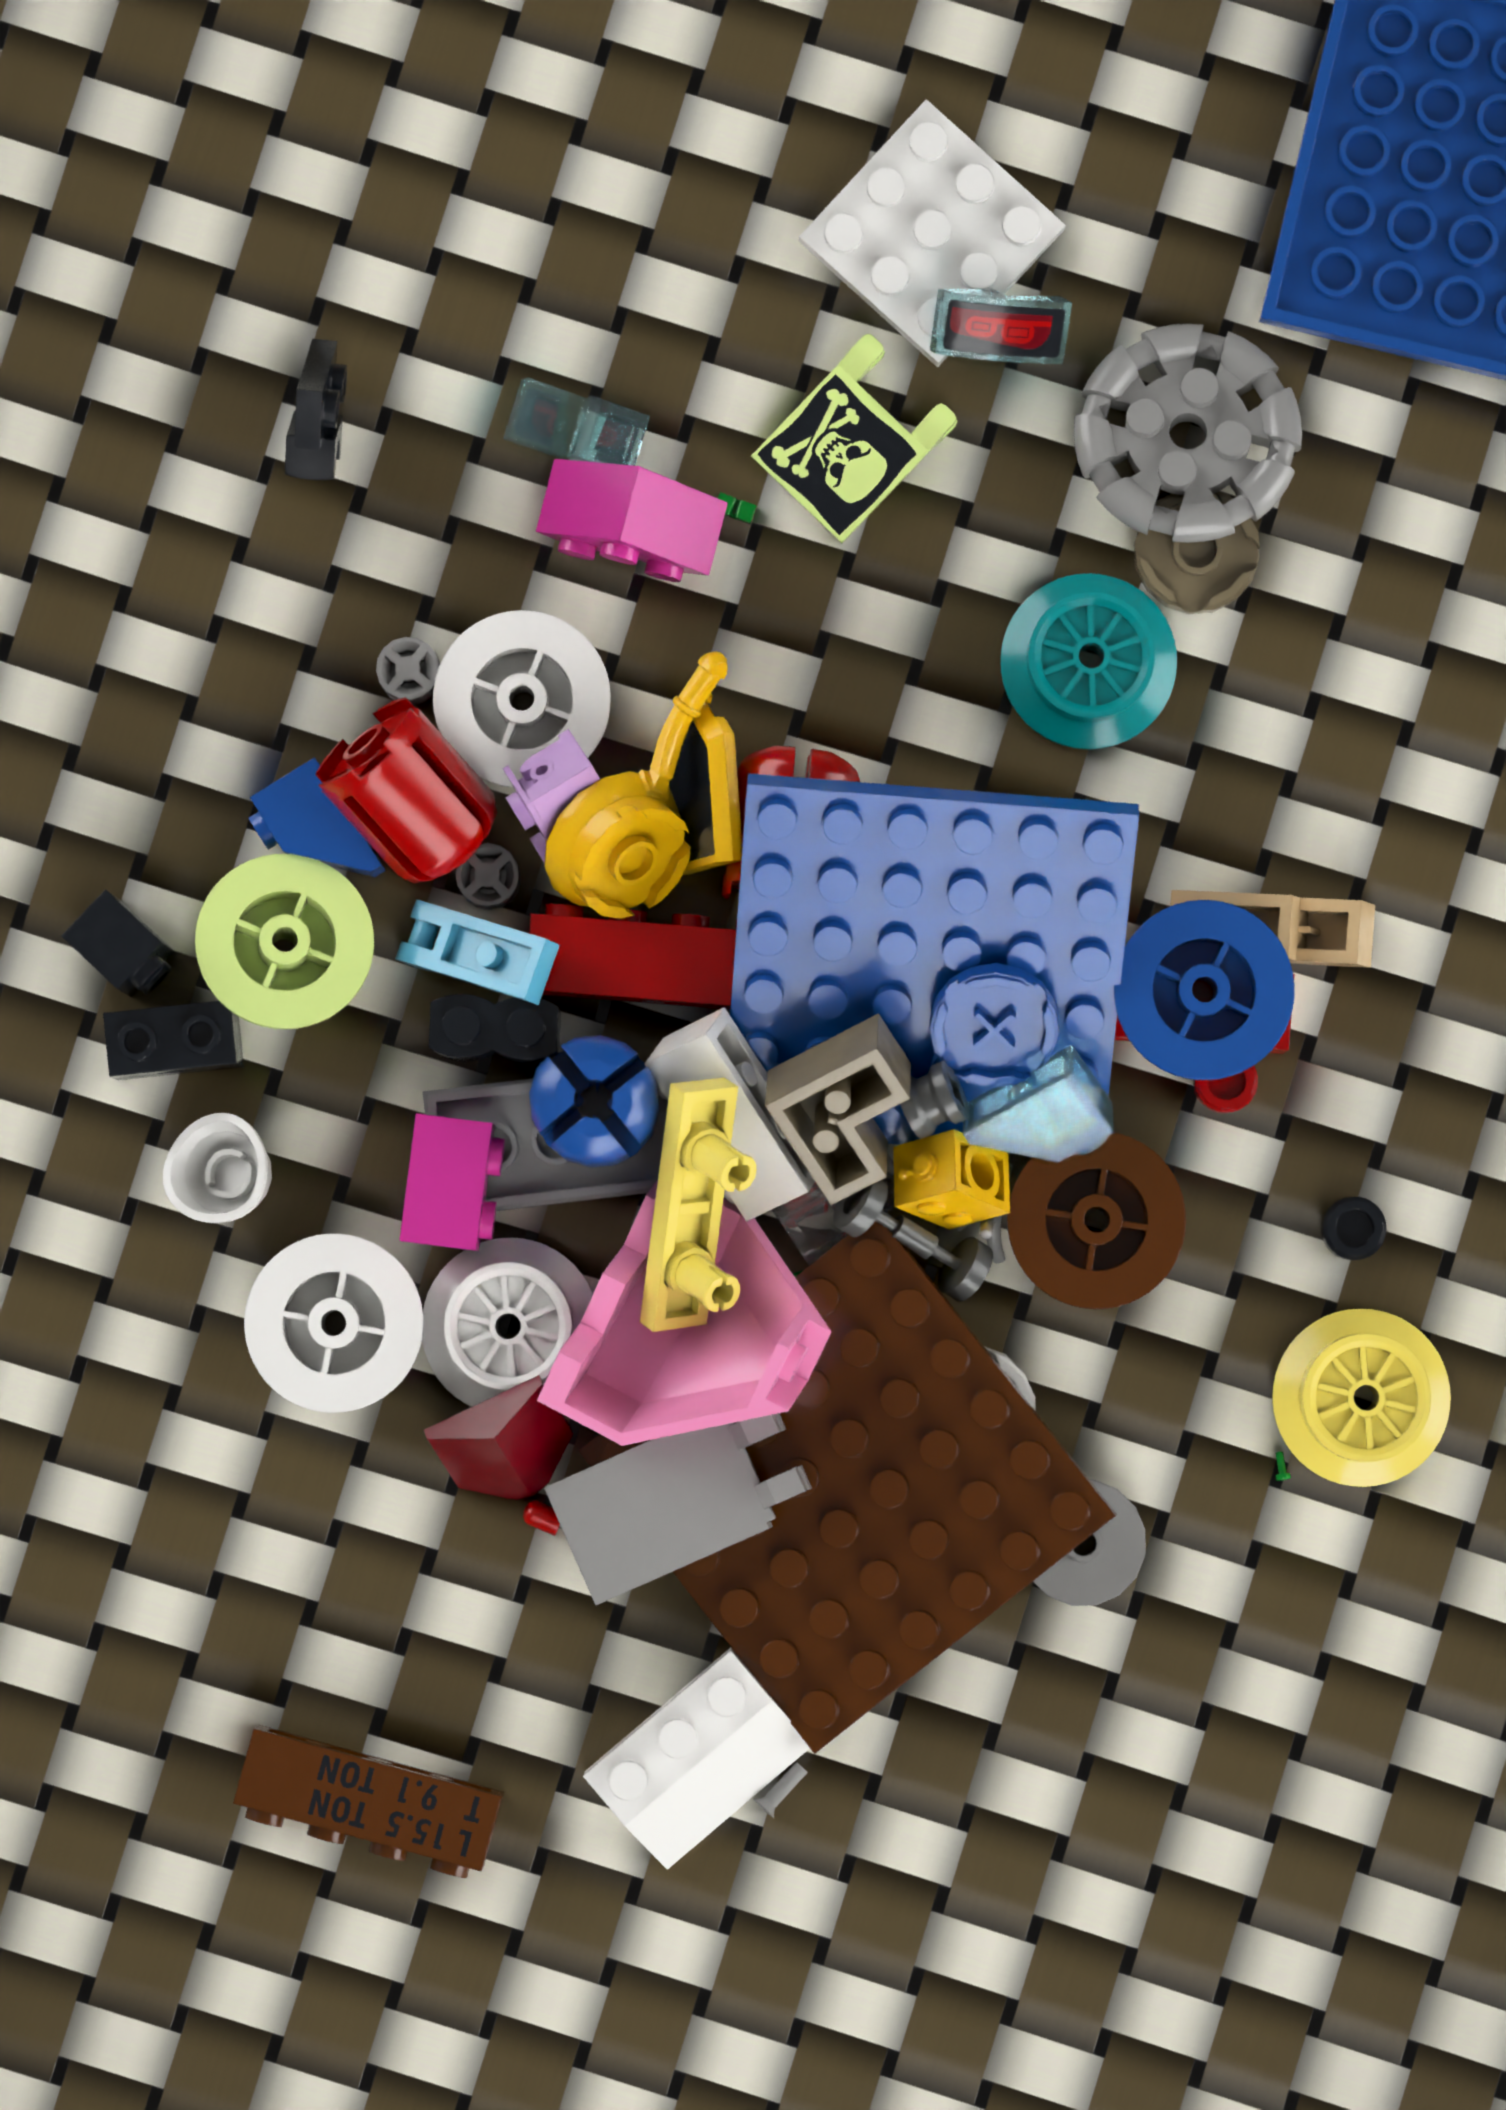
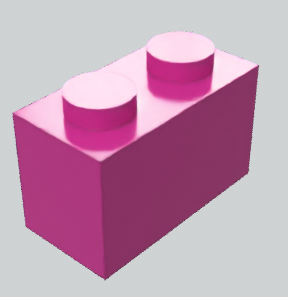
M416 1113L399 1241L479 1252L481 1239L492 1240L497 1202L486 1201L489 1175H501L505 1138L494 1137L495 1125L493 1123Z

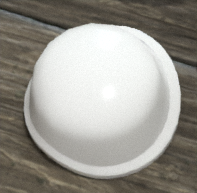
M229 1113L210 1114L189 1125L173 1143L163 1169V1186L170 1202L185 1216L206 1223L231 1222L247 1215L267 1195L272 1181L271 1161L257 1131L244 1119Z

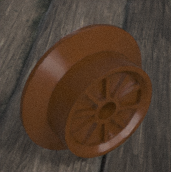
M1101 1130L1083 1131L1053 1141L1035 1154L1025 1165L1010 1195V1213L1007 1214V1229L1009 1241L1018 1264L1040 1290L1050 1297L1071 1306L1085 1309H1108L1140 1299L1158 1286L1168 1275L1183 1246L1186 1231V1209L1180 1186L1174 1174L1163 1159L1152 1149L1140 1141L1120 1133ZM1089 1209H1099L1104 1213L1106 1225L1101 1232H1093L1086 1227L1084 1218Z

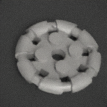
M1173 324L1157 327L1142 332V340L1126 349L1122 345L1115 348L1102 360L1088 379L1081 393L1082 397L1086 399L1082 414H1077L1074 419L1073 434L1077 461L1083 477L1091 478L1100 493L1096 497L1107 511L1130 528L1145 535H1148L1149 530L1173 536L1172 542L1195 543L1220 539L1234 534V527L1250 518L1255 522L1259 520L1280 500L1295 474V470L1290 467L1294 452H1299L1302 446V423L1298 403L1292 388H1284L1276 376L1279 367L1265 352L1245 338L1228 331L1226 337L1203 331L1204 325ZM1196 356L1219 361L1217 375L1215 376L1213 372L1205 368L1193 369ZM1154 362L1162 377L1145 386L1138 371ZM1255 388L1263 402L1248 412L1240 396ZM1110 408L1127 412L1125 427L1109 424L1107 416ZM1193 422L1202 428L1206 439L1196 448L1183 449L1171 440L1169 432L1178 423ZM1251 443L1269 448L1266 460L1259 462L1246 458ZM1128 459L1135 475L1120 478L1114 466ZM1230 485L1237 497L1222 505L1219 500L1215 499L1213 494ZM1160 489L1172 494L1184 495L1179 511L1156 505Z

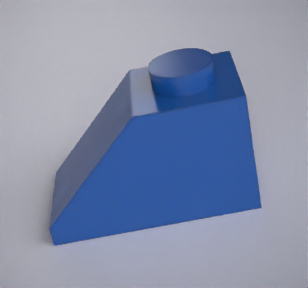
M315 757L250 797L258 812L250 816L249 820L268 850L279 844L285 854H294L319 860L334 868L376 877L386 871L370 844L322 792V789L319 787L322 782L315 775L320 767V763Z

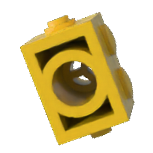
M955 1129L893 1147L894 1207L948 1230L1010 1213L1009 1153Z

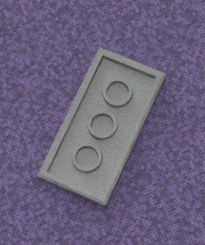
M533 1079L422 1091L425 1115L493 1123L495 1125L494 1137L505 1138L501 1175H489L486 1201L497 1202L496 1211L647 1194L658 1180L668 1100L660 1096V1112L654 1133L638 1154L616 1166L589 1168L566 1161L546 1144L544 1138L538 1132L531 1118L529 1092ZM596 1086L589 1087L583 1091L581 1096L584 1098L585 1105L583 1108L578 1109L581 1116L593 1118L595 1114L596 1118H599L601 1122L609 1119L613 1112L609 1110L607 1102L609 1099H612V1093L601 1086L598 1093Z

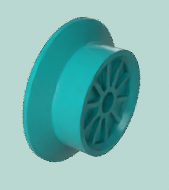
M1092 573L1075 574L1056 579L1042 586L1031 594L1017 609L1003 638L1000 657L1001 675L1010 703L1021 719L1032 730L1042 737L1065 747L1084 750L1102 749L1132 739L1150 726L1165 707L1174 686L1177 671V651L1171 628L1165 616L1144 592L1126 581L1112 576ZM1085 650L1094 651L1098 654L1101 664L1095 668H1088L1080 662L1079 654Z

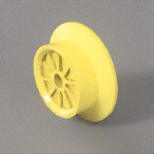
M1374 1309L1338 1311L1314 1321L1302 1330L1289 1344L1278 1364L1272 1392L1275 1421L1280 1435L1291 1453L1305 1467L1318 1476L1338 1484L1358 1487L1386 1484L1400 1479L1419 1467L1434 1451L1445 1431L1451 1401L1447 1371L1438 1351L1430 1340L1406 1320ZM1363 1385L1367 1386L1373 1394L1372 1404L1365 1410L1358 1408L1354 1402L1356 1390Z

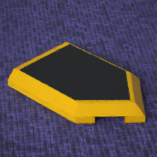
M712 693L700 709L701 715L698 718H694L689 727L673 779L669 781V789L672 792L681 819L686 823L688 832L684 831V840L691 846L690 859L683 875L697 873L742 860V833L735 735L724 717H715L708 704H711Z

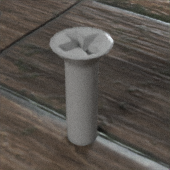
M796 1762L763 1798L753 1800L774 1818L775 1808L808 1772Z

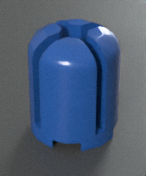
M602 1035L576 1037L560 1045L563 1051L558 1053L552 1060L547 1056L536 1069L529 1092L531 1118L546 1144L566 1161L589 1168L616 1166L638 1154L652 1137L660 1112L657 1083L649 1067L645 1066L638 1053L626 1043ZM596 1086L598 1093L601 1086L612 1093V1099H609L607 1106L613 1114L604 1122L596 1118L595 1114L593 1118L582 1117L578 1110L585 1105L581 1094L589 1087Z

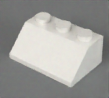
M730 1647L585 1771L583 1777L622 1824L666 1869H669L810 1748L792 1726L791 1720L756 1680L732 1647Z

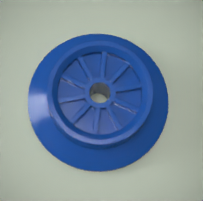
M1194 900L1175 904L1163 909L1145 921L1135 931L1125 946L1121 985H1114V1001L1118 1019L1124 1033L1135 1049L1145 1059L1163 1071L1193 1080H1216L1234 1076L1261 1061L1276 1046L1284 1034L1292 1014L1295 997V984L1291 963L1283 945L1274 932L1262 920L1247 910L1233 904L1214 900ZM1195 981H1205L1212 987L1213 997L1211 1001L1201 1002L1194 997L1192 986Z

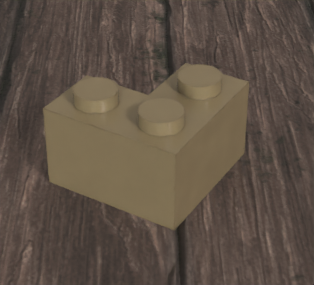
M878 1013L768 1070L765 1107L830 1205L887 1177L888 1140L873 1117L910 1099L911 1062Z

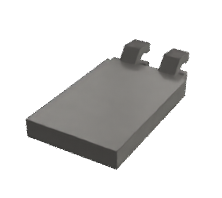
M779 1413L653 1439L544 1488L595 1605L772 1528L771 1521L776 1519L772 1506L812 1489L802 1465L760 1482L746 1451V1447L786 1430Z

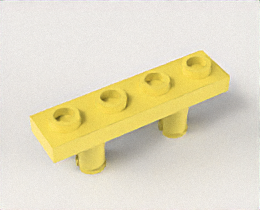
M725 1077L670 1083L640 1314V1323L652 1332L706 1325L709 1310L712 1312H718V1308L722 1311L728 1310L734 1306L739 1298L740 1284L737 1278L725 1273L715 1265L725 1190L734 1192V1188L738 1191L748 1188L755 1179L757 1169L752 1157L743 1154L731 1145L738 1086Z

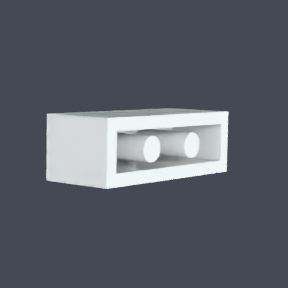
M724 1007L663 1037L645 1062V1066L649 1067L656 1080L658 1095L663 1099L668 1100L670 1083L725 1077L738 1086L731 1145L754 1159L757 1172L754 1181L748 1188L742 1191L734 1188V1192L725 1190L724 1197L727 1201L736 1205L746 1222L808 1193L815 1181L765 1107L767 1072L726 1008Z

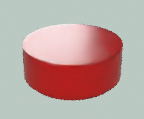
M1252 1066L1241 1073L1223 1079L1193 1080V1087L1198 1100L1209 1110L1224 1114L1233 1113L1244 1108L1254 1098L1258 1087V1075L1255 1066Z

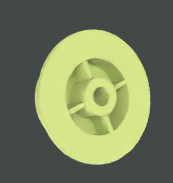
M272 854L249 860L237 866L221 878L213 887L204 901L198 916L195 932V951L198 966L206 985L218 1001L229 1011L250 1023L262 1027L298 1029L320 1023L332 1017L347 1006L357 995L371 967L374 953V930L363 898L352 883L340 872L319 860L294 854ZM286 939L291 941L295 948L283 952L275 948L273 944L278 940Z

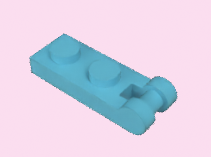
M416 899L410 918L414 919L415 923L408 943L401 941L395 957L396 960L425 971L434 972L539 1005L560 946L559 944L546 938ZM440 929L439 934H438V937H437V940H436V942H435V939H436L438 930Z

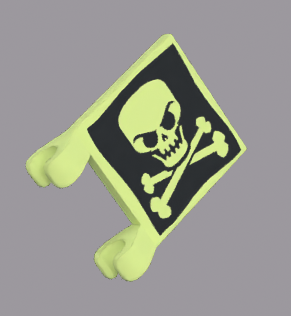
M870 334L864 335L851 348L828 376L751 455L762 468L841 543L862 524L925 456L957 425L955 413L946 405L940 403L926 415L910 434L858 384L880 362L885 354L883 345Z

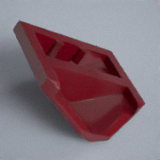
M540 1375L424 1429L428 1442L458 1488L516 1500L532 1497L549 1484L573 1432L563 1414L537 1401L544 1386Z

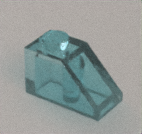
M1073 1045L1052 1055L1044 1067L1042 1063L1038 1069L1031 1072V1077L1017 1085L992 1088L969 1101L970 1118L963 1121V1135L971 1145L1058 1163L1075 1153L1084 1155L1094 1151L1106 1141L1108 1135L1114 1133L1113 1103Z

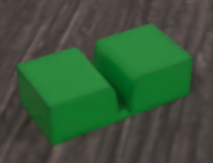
M720 492L718 499L728 502L725 516L750 525L757 505L738 500L733 496Z

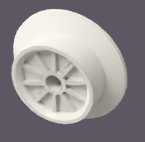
M517 610L487 617L465 630L454 641L444 655L436 674L433 688V708L439 732L480 778L494 784L514 788L503 768L509 766L516 779L520 780L523 778L520 773L522 764L534 754L559 740L557 735L567 729L570 730L587 758H589L600 743L608 724L611 709V691L608 674L601 657L592 643L580 631L555 616L536 611ZM522 692L531 694L534 697V702L529 709L520 711L511 706L512 700L517 694Z
M321 1234L304 1238L289 1245L275 1255L256 1278L248 1296L244 1317V1331L248 1351L255 1367L266 1383L282 1397L298 1406L327 1413H341L361 1409L379 1401L392 1392L412 1368L420 1350L424 1329V1316L420 1296L414 1281L404 1266L391 1253L374 1242L347 1234ZM333 1311L341 1312L346 1319L344 1331L336 1336L331 1335L325 1327L326 1317Z
M498 1238L481 1242L479 1252L464 1250L448 1262L437 1275L428 1291L423 1307L424 1329L422 1337L427 1360L443 1386L456 1398L471 1407L540 1375L545 1384L558 1352L580 1324L593 1293L577 1267L564 1255L545 1244L523 1238ZM507 1314L515 1315L521 1323L520 1332L511 1339L504 1338L498 1330L499 1320Z

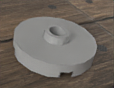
M1093 1479L1089 1480L1117 1515L1092 1534L1095 1539V1545L1090 1553L1079 1555L1072 1550L1033 1581L1047 1596L1071 1606L1099 1605L1119 1596L1137 1578L1146 1555L1145 1527L1136 1507L1118 1489Z

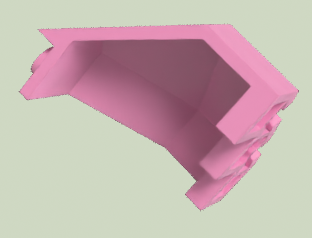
M658 1180L646 1194L624 1245L602 1273L580 1324L558 1352L537 1399L540 1403L621 1446L789 1411L807 1384L832 1332L756 1219L753 1218L746 1222L736 1205L726 1199H723L715 1265L725 1273L737 1278L740 1284V1294L737 1302L733 1307L722 1311L720 1308H718V1312L709 1310L706 1325L652 1332L641 1324L640 1314Z

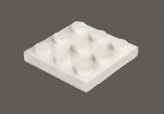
M926 99L799 236V242L936 367H939L953 351L945 349L943 346L949 302L951 300L996 305L1064 231L1066 225Z

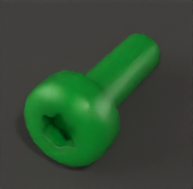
M1276 1452L1279 1474L1275 1475L1276 1480L1284 1481L1291 1479V1474L1286 1472L1284 1453Z

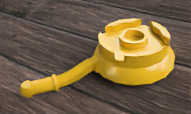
M715 651L704 654L697 661L699 666L679 696H674L672 700L674 706L657 740L649 771L641 770L639 773L628 771L603 777L579 792L559 814L546 841L544 867L552 887L571 903L591 907L601 916L622 919L635 915L629 908L644 903L650 909L658 904L679 883L690 859L691 846L684 840V831L688 832L686 823L681 819L674 797L669 789V781L673 779L681 748L694 718H698L701 715L700 709L719 680L725 679L727 675V658L721 652Z

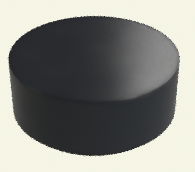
M1347 1197L1336 1201L1327 1209L1321 1222V1235L1324 1244L1334 1255L1345 1260H1361L1373 1255L1382 1246L1387 1231L1382 1211L1372 1201L1362 1197Z

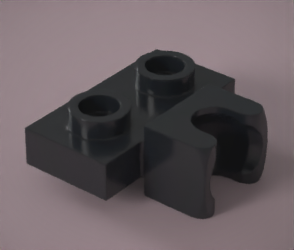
M312 339L297 386L296 410L293 413L286 436L285 475L307 480H333L335 478L336 460H340L343 415H339L340 403H344L347 386V365L336 364L337 341Z

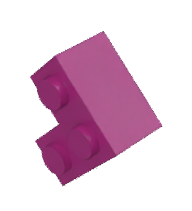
M554 459L536 532L560 541L557 551L584 560H594L596 551H600V556L624 564L636 565L637 560L646 563L645 574L666 581L681 582L683 573L709 576L728 502L640 466Z

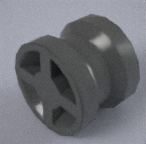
M945 1060L930 1066L928 1074L920 1078L911 1076L910 1099L900 1105L909 1125L920 1139L934 1134L937 1126L941 1123L949 1121L958 1124L970 1118L968 1102L957 1076L954 1075V1070L946 1064Z

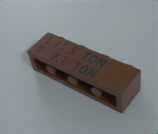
M259 1724L253 1729L233 1804L247 1807L245 1818L258 1823L282 1827L284 1818L309 1824L307 1835L336 1844H344L346 1835L371 1841L368 1851L373 1854L398 1861H405L408 1852L433 1858L430 1866L431 1869L447 1875L467 1878L469 1869L482 1871L485 1866L504 1791Z

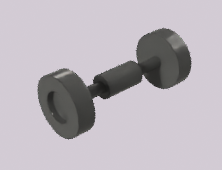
M883 1180L837 1202L833 1215L834 1226L851 1237L862 1235L876 1221L891 1230L892 1237L896 1238L904 1247L924 1259L933 1256L944 1263L938 1278V1288L941 1292L958 1302L971 1297L981 1286L990 1270L993 1251L988 1245L975 1237L965 1238L949 1252L938 1245L939 1239L937 1236L903 1215L894 1218L882 1211L888 1194L887 1183Z

